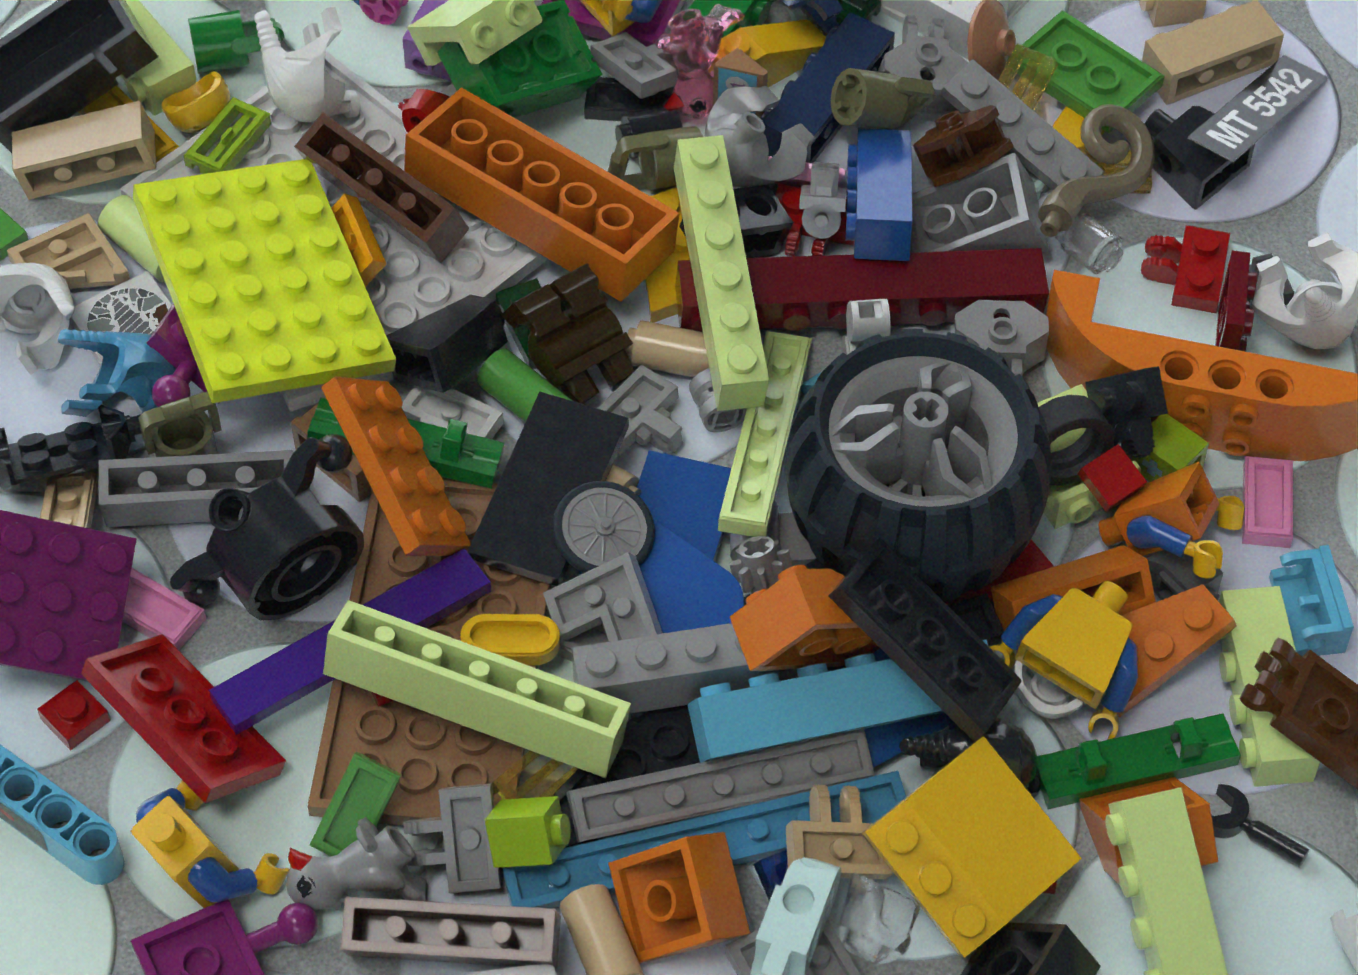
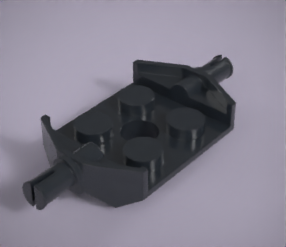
M101 404L98 407L101 418L100 423L78 422L69 425L62 432L46 436L43 433H32L21 437L16 443L12 444L8 443L5 428H0V487L4 491L17 485L20 488L26 487L27 482L50 476H63L79 469L99 465V460L126 459L131 443L136 442L135 435L142 434L139 424L140 415L133 417L125 416L124 412Z

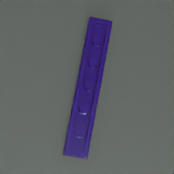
M464 548L363 605L427 628L491 592V582ZM335 620L209 690L211 700L236 735L336 679L323 674L327 635Z

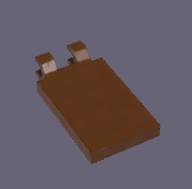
M1277 638L1269 654L1265 651L1260 654L1255 664V668L1260 674L1254 686L1250 683L1245 686L1239 698L1240 701L1251 710L1274 714L1270 722L1272 727L1358 789V684L1312 650L1301 656L1290 643Z

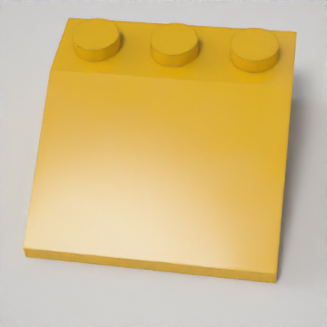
M984 736L979 738L862 832L957 954L963 958L1004 927L1082 859Z

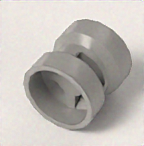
M710 369L698 373L691 380L689 391L693 401L701 406L699 415L707 430L723 432L738 426L744 421L747 408L717 411Z

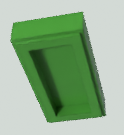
M359 752L354 753L311 840L310 846L329 856L338 855L352 842L357 840L356 828L360 819L366 817L377 828L401 780L402 774Z

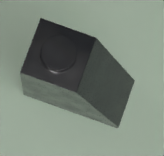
M468 295L387 335V339L396 357L395 369L392 372L394 381L442 393L452 389L508 342L504 330L505 319L501 315L503 312L497 305L496 300Z

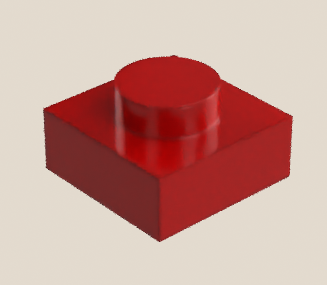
M75 680L37 709L40 719L70 750L110 721L108 711L78 680Z

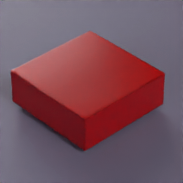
M1119 444L1083 466L1077 473L1105 512L1142 489L1147 483L1146 479Z

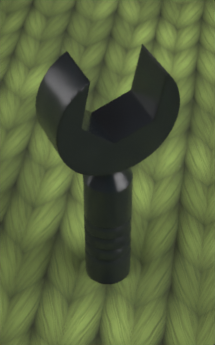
M1218 784L1216 795L1231 807L1230 813L1218 816L1211 814L1214 836L1216 838H1231L1243 830L1249 839L1301 867L1310 849L1277 832L1259 820L1251 821L1248 819L1249 803L1245 795L1233 786Z

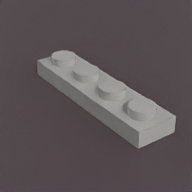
M973 59L943 86L941 95L961 113H968L990 105L995 106L1000 114L997 120L1005 137L1011 139L1014 146L1008 153H1015L1022 165L1051 190L1072 178L1101 176L1104 174L1103 169Z

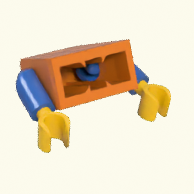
M1196 462L1146 483L1142 489L1121 502L1114 516L1100 520L1098 526L1101 538L1107 547L1126 542L1130 549L1142 556L1161 550H1166L1181 558L1186 554L1193 557V573L1202 578H1213L1216 575V569L1222 568L1223 551L1220 544L1211 540H1203L1197 543L1192 541L1201 539L1215 511H1218L1217 525L1219 527L1229 530L1241 529L1245 507L1243 501L1236 496L1217 498L1200 462Z

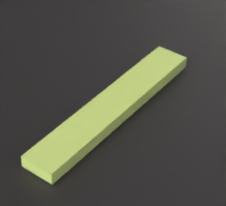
M766 331L763 350L769 383L764 406L746 409L719 516L718 531L752 537L767 536L787 452L789 435L811 351L812 338Z

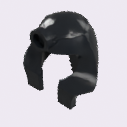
M997 717L983 736L1031 796L1035 798L1040 791V781L1036 774L1037 753L1035 746L1022 728ZM950 718L949 730L903 738L899 748L901 752L909 756L915 755L920 758L921 768L944 767L971 746L974 741Z

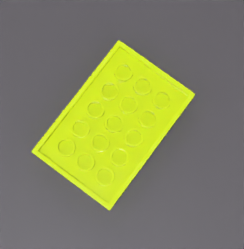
M308 159L134 184L133 199L212 403L325 384L333 377L359 378L394 371L396 363L394 352L313 164Z

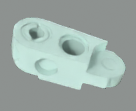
M805 857L792 862L786 871L782 885L776 884L756 937L755 957L750 975L807 974L836 896L841 877V867Z

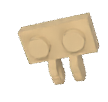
M813 785L811 787L809 797V816L811 821L792 820L786 825L788 868L794 860L805 857L841 867L840 878L887 879L893 875L892 870L862 834L873 823H862L860 792L856 786H843V789H841L839 798L841 822H832L831 802L828 787L826 785Z

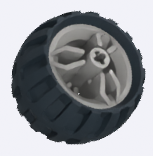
M903 329L901 334L886 337L878 334L863 340L848 355L844 352L840 354L822 371L815 385L805 395L793 421L787 445L786 481L789 502L802 536L808 541L813 554L826 569L830 568L845 576L868 547L877 539H882L945 603L952 602L962 593L971 589L977 592L997 579L1004 572L1005 568L1021 555L1033 537L1047 503L1051 482V446L1047 426L1039 411L1036 398L1026 381L1020 374L1015 375L1008 368L1005 359L989 347L984 350L968 342L967 337L947 332V335L924 333L923 329Z

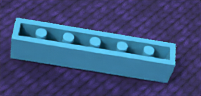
M874 653L845 659L846 668L828 671L826 663L797 669L798 678L783 681L779 680L778 673L748 679L749 688L731 691L729 682L703 687L700 689L701 697L687 703L700 763L945 712L892 659L876 662Z

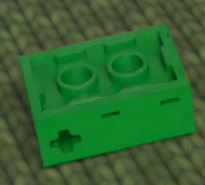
M557 0L536 6L542 17V22L479 64H471L458 42H445L437 51L456 91L462 87L514 118L579 99L603 74L596 61L592 62L594 57L573 16H568L570 10L565 0Z

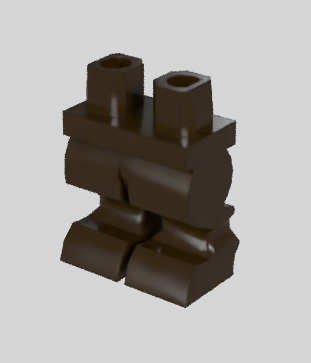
M588 263L556 279L550 285L547 284L515 301L501 314L506 322L515 329L522 325L528 327L530 330L528 355L536 368L548 382L557 389L561 388L563 394L572 401L581 404L600 393L588 373L598 367L610 388L626 380L635 371L625 351L633 343L626 332L623 333L616 315L607 307L608 299L606 296L601 295L598 289V277L592 272ZM561 305L565 306L568 312L567 316L561 310Z

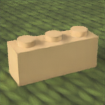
M1254 0L1240 6H1232L1226 11L1208 18L1197 19L1173 31L1153 36L1145 41L1142 62L1164 75L1163 86L1156 92L1165 104L1168 105L1273 65L1278 61L1284 33L1260 2Z
M140 100L12 132V170L28 200L156 169L155 131Z

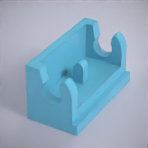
M1329 545L1319 546V549L1294 551L1281 555L1280 561L1282 566H1296L1273 569L1270 572L1269 579L1272 587L1280 586L1296 652L1301 656L1309 650H1312L1318 656L1345 653L1354 625Z

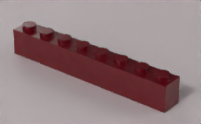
M1042 248L910 252L909 261L856 259L854 254L746 258L759 329L786 328L792 331L808 327L847 328L846 310L848 301L887 299L890 311V327L897 324L922 323L934 326L945 322H955V314L977 300L1025 301L1044 314L1049 297ZM678 260L675 289L679 328L703 332L690 260ZM997 313L993 316L994 319L998 317L1009 318L1005 313Z

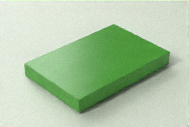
M1063 10L1018 47L1012 56H1008L1007 67L1084 118L1091 110L1106 104L1121 106L1134 112L1163 86L1164 81L1163 74ZM1109 126L1101 127L1108 134L1115 129Z

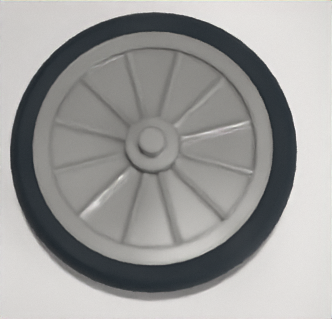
M608 481L588 482L572 489L558 504L552 523L553 537L559 552L570 565L583 573L627 552L636 556L640 565L649 555L655 536L654 521L645 502L627 487Z

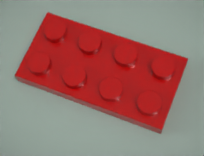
M163 634L85 660L81 674L205 804L281 774L286 760L253 726L237 735L234 733L211 700L209 690L214 686Z

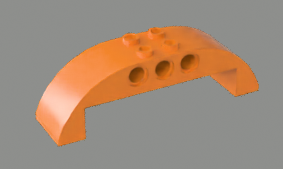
M1054 269L1046 312L1049 321L1046 348L1058 373L1070 388L1082 384L1086 389L1085 382L1159 366L1168 415L1209 442L1208 449L1223 451L1232 456L1293 461H1311L1335 457L1358 449V373L1092 322L1100 278ZM1159 416L1150 417L1151 423Z

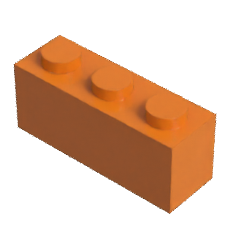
M1125 545L991 586L995 612L1004 631L1025 605L1052 594L1064 596L1072 588H1077L1093 597L1103 581L1113 582L1127 593L1128 599L1118 612L1120 615L1156 602L1148 559Z

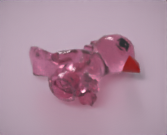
M716 4L707 16H702L699 9L684 10L669 20L668 27L671 33L661 34L658 39L654 40L657 49H662L664 53L672 55L678 69V79L673 94L664 105L667 111L676 110L682 117L693 120H700L709 115L713 107V71L709 73L708 69L716 59L725 30L743 20L745 14L740 9Z

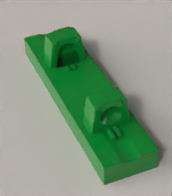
M320 397L307 431V439L310 437L321 439L329 434H338L346 438L327 399ZM408 419L410 425L422 437L423 450L431 466L439 472L441 477L492 489L503 456L504 442L468 434V423L449 419L447 428Z
M1221 713L1195 720L1193 717L1174 721L1173 725L1105 741L1090 740L1079 743L1074 748L1037 756L1036 774L1040 781V790L1047 809H1053L1080 802L1079 799L1120 789L1172 777L1181 779L1236 766L1239 763L1241 754L1232 737L1225 715ZM1180 742L1181 744L1180 758L1177 756L1173 743Z

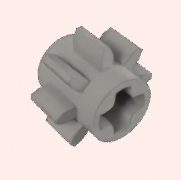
M755 536L742 542L739 548L735 550L738 560L729 563L731 573L741 583L743 592H750L751 594L771 587L779 581L777 577L779 573L793 566L789 550H782L779 540L773 541V539L767 536Z

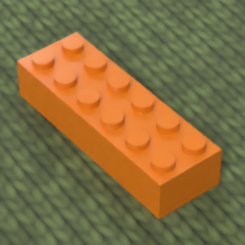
M462 87L406 134L404 171L424 186L569 272L588 263L592 272L598 277V289L620 302L675 251L679 212Z

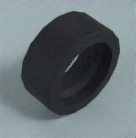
M1066 395L1054 398L1039 406V411L1047 426L1050 444L1068 431L1086 428L1084 434L1074 444L1063 450L1051 453L1050 485L1064 486L1081 481L1077 474L1079 470L1114 447L1115 435L1096 402L1086 396Z

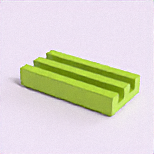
M233 97L183 155L185 166L191 169L198 166L202 174L233 170L272 124L270 113ZM240 112L243 113V115L235 123V125L233 127H229V125L240 114ZM221 136V141L208 157L204 156Z

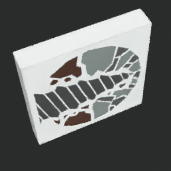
M146 271L75 305L74 313L69 320L78 331H112L152 335L172 304L149 271ZM91 351L101 366L103 356L98 352Z

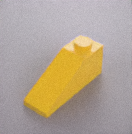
M808 19L741 27L706 47V83L713 89L714 64L736 48H739L768 71L767 87H770L802 69L809 55L813 52L818 53L822 48L826 36Z

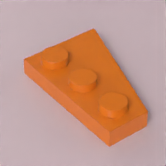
M1204 584L1121 615L1133 624L1128 637L1137 645L1138 680L1125 710L1117 713L1119 718L1237 626L1232 616Z

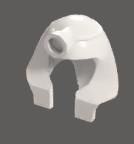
M328 7L321 12L325 33L320 36L317 23L307 25L302 30L305 46L292 52H286L281 47L268 12L263 10L255 14L254 19L257 24L258 37L260 38V51L262 53L261 57L268 92L273 103L287 117L301 122H315L322 112L328 116L344 114L345 117H356L359 114L360 103L357 93L354 90L345 91V83L332 78L325 70L326 48L343 30L338 19L336 7Z
M1327 232L1308 241V247L1315 264L1330 270L1337 277L1340 284L1321 282L1317 279L1305 281L1297 288L1296 294L1286 308L1283 292L1288 275L1281 259L1278 256H1274L1257 264L1259 275L1254 299L1251 301L1254 311L1270 327L1298 344L1313 349L1338 347L1351 335L1358 321V252L1338 244L1332 240Z
M30 262L0 266V333L5 332V328L18 333H39L38 338L34 341L18 342L15 348L17 357L30 375L39 369L55 368L59 363L64 348L63 344L58 343L59 333L63 329H68L69 319L74 313L73 300L66 280L56 270L44 264Z

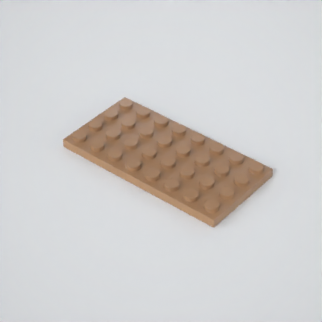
M442 478L445 484L444 492L452 507L462 516L466 525L465 533L470 543H472L498 483H494L492 489ZM371 490L363 529L364 548L356 564L349 600L363 605L449 557L406 556L373 490ZM475 561L490 580L491 592L432 624L427 629L461 641L460 633L463 625L470 618L479 614H540L546 616L548 607L543 593L551 589V584ZM538 665L531 666L533 668L538 669ZM335 679L332 682L308 801L309 816H324L356 752L402 774L401 780L379 823L403 825V822L407 820L441 817L439 789L492 783L494 806L500 800L517 799L525 748L395 700L378 707L371 691Z

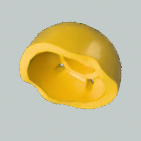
M213 71L191 87L163 99L162 110L175 128L182 132L194 133L205 129L211 124L231 100V95L223 77L218 72Z

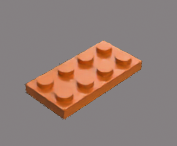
M333 377L321 386L405 555L451 556L464 548L467 550L471 543L465 533V522L462 516L452 507L446 496L444 481L439 472L431 466L423 450L422 437L410 425L402 409L403 402L397 390L388 381Z

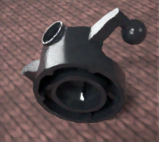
M329 434L321 439L310 437L292 454L280 477L272 479L250 493L234 488H225L217 492L209 506V518L215 528L207 544L206 552L186 561L170 578L171 588L182 591L185 599L197 606L209 605L219 595L220 582L218 578L221 577L235 593L249 614L258 620H278L299 613L332 591L357 564L364 548V536L346 511L338 505H320L309 487L314 478L316 463L323 470L331 473L340 472L348 467L353 456V450L348 440L338 434ZM243 507L242 517L239 520V513Z

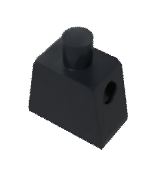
M1192 106L1175 120L1161 109H1157L1145 122L1151 136L1155 138L1153 143L1155 146L1153 169L1193 209H1198L1250 166L1255 144L1237 160L1232 162L1188 138L1191 133L1215 113L1201 106Z

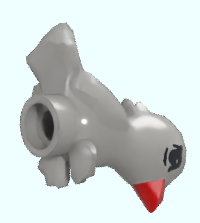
M364 817L358 821V827L356 828L357 840L352 842L338 855L330 857L310 856L290 848L288 854L290 869L287 874L286 888L290 898L295 903L306 904L313 910L325 908L340 909L341 903L345 902V897H349L345 893L348 888L367 892L390 891L402 896L405 900L426 901V881L409 872L407 863L415 857L414 850L407 839L392 826H386L379 833L375 824H372Z

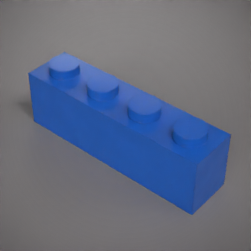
M858 128L857 145H848L846 240L854 241V258L909 261L912 233L911 131Z

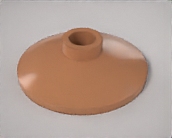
M982 0L975 8L969 25L967 40L969 62L972 59L999 81L1006 69L1008 56H1012L1015 51L1016 37L1014 32L1010 30L1008 18L1002 4L998 0Z

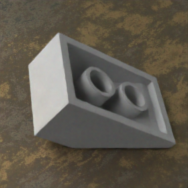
M1012 153L959 180L937 187L930 186L912 193L910 252L1042 248V253L1048 251L1046 235L1040 230L1042 222L1038 217L1040 207L1035 184L1017 155Z

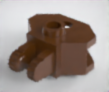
M990 105L960 114L959 110L949 112L936 119V127L926 131V135L912 145L931 186L937 187L959 180L1000 159L1014 147L1011 139L1005 137L997 120L1000 114L995 106Z

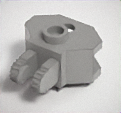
M906 15L902 29V44L885 53L878 72L931 81L936 98L920 112L940 114L953 106L941 95L943 86L966 66L968 62L949 47V39H944V22L942 19L932 18L928 28V37L917 35V16Z
M977 300L955 314V334L967 337L968 342L984 350L988 347L1005 359L1008 368L1015 375L1020 374L1023 377V372L1045 358L1049 321L1048 316L1025 301ZM997 313H1005L1009 318L998 317L994 319L993 316Z

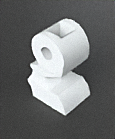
M887 299L848 301L846 310L847 335L842 337V347L845 354L848 355L867 338L878 334L882 337L890 336V311Z

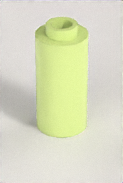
M128 195L114 198L102 210L98 219V227L156 279L165 283L134 200Z

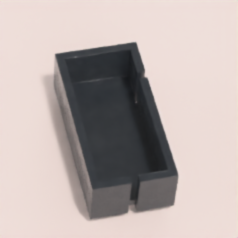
M57 0L0 39V143L11 154L12 132L70 118L117 86L116 77L122 74L127 79L159 57L125 0Z

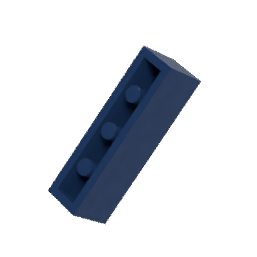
M851 12L839 26L834 25L828 32L824 45L818 53L813 52L809 55L799 77L795 81L790 80L786 84L778 106L766 110L760 119L765 125L763 133L767 139L768 156L774 157L780 149L782 132L801 123L815 137L812 143L807 146L806 162H815L843 126L835 119L831 109V93L836 78L842 71L848 68L878 72L885 53L894 49L895 32Z

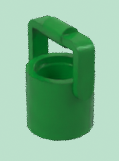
M240 10L188 18L198 74L250 65L248 53L257 52L261 49L255 20L242 22ZM270 18V21L273 22V28L276 30L275 33L278 35V40L281 43L284 39L282 26L274 18Z

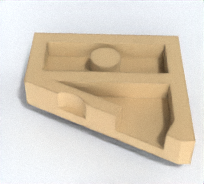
M89 213L7 250L11 264L32 262L47 265L63 276L69 289L113 286L130 279L127 268Z

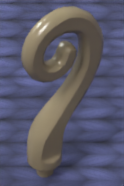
M1106 104L1091 110L1086 115L1080 130L1081 140L1087 151L1100 162L1117 164L1125 159L1130 145L1131 159L1129 165L1123 171L1115 174L1072 178L1053 189L1038 211V217L1042 222L1040 230L1044 235L1054 237L1058 232L1070 229L1078 213L1085 205L1125 196L1137 190L1145 183L1153 169L1155 146L1146 125L1130 110L1121 106ZM1109 126L1115 128L1125 136L1128 143L1125 140H1118L1114 144L1106 142L1102 137L1101 127Z

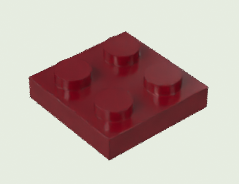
M1234 250L1231 252L1218 306L1215 346L1245 352L1247 337L1242 336H1251L1254 320V309L1250 308V301H1247V299H1254L1257 283V272H1249V252Z

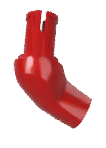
M416 89L411 98L403 99L404 103L400 102L398 108L402 110V121L406 132H410L450 97L431 89Z

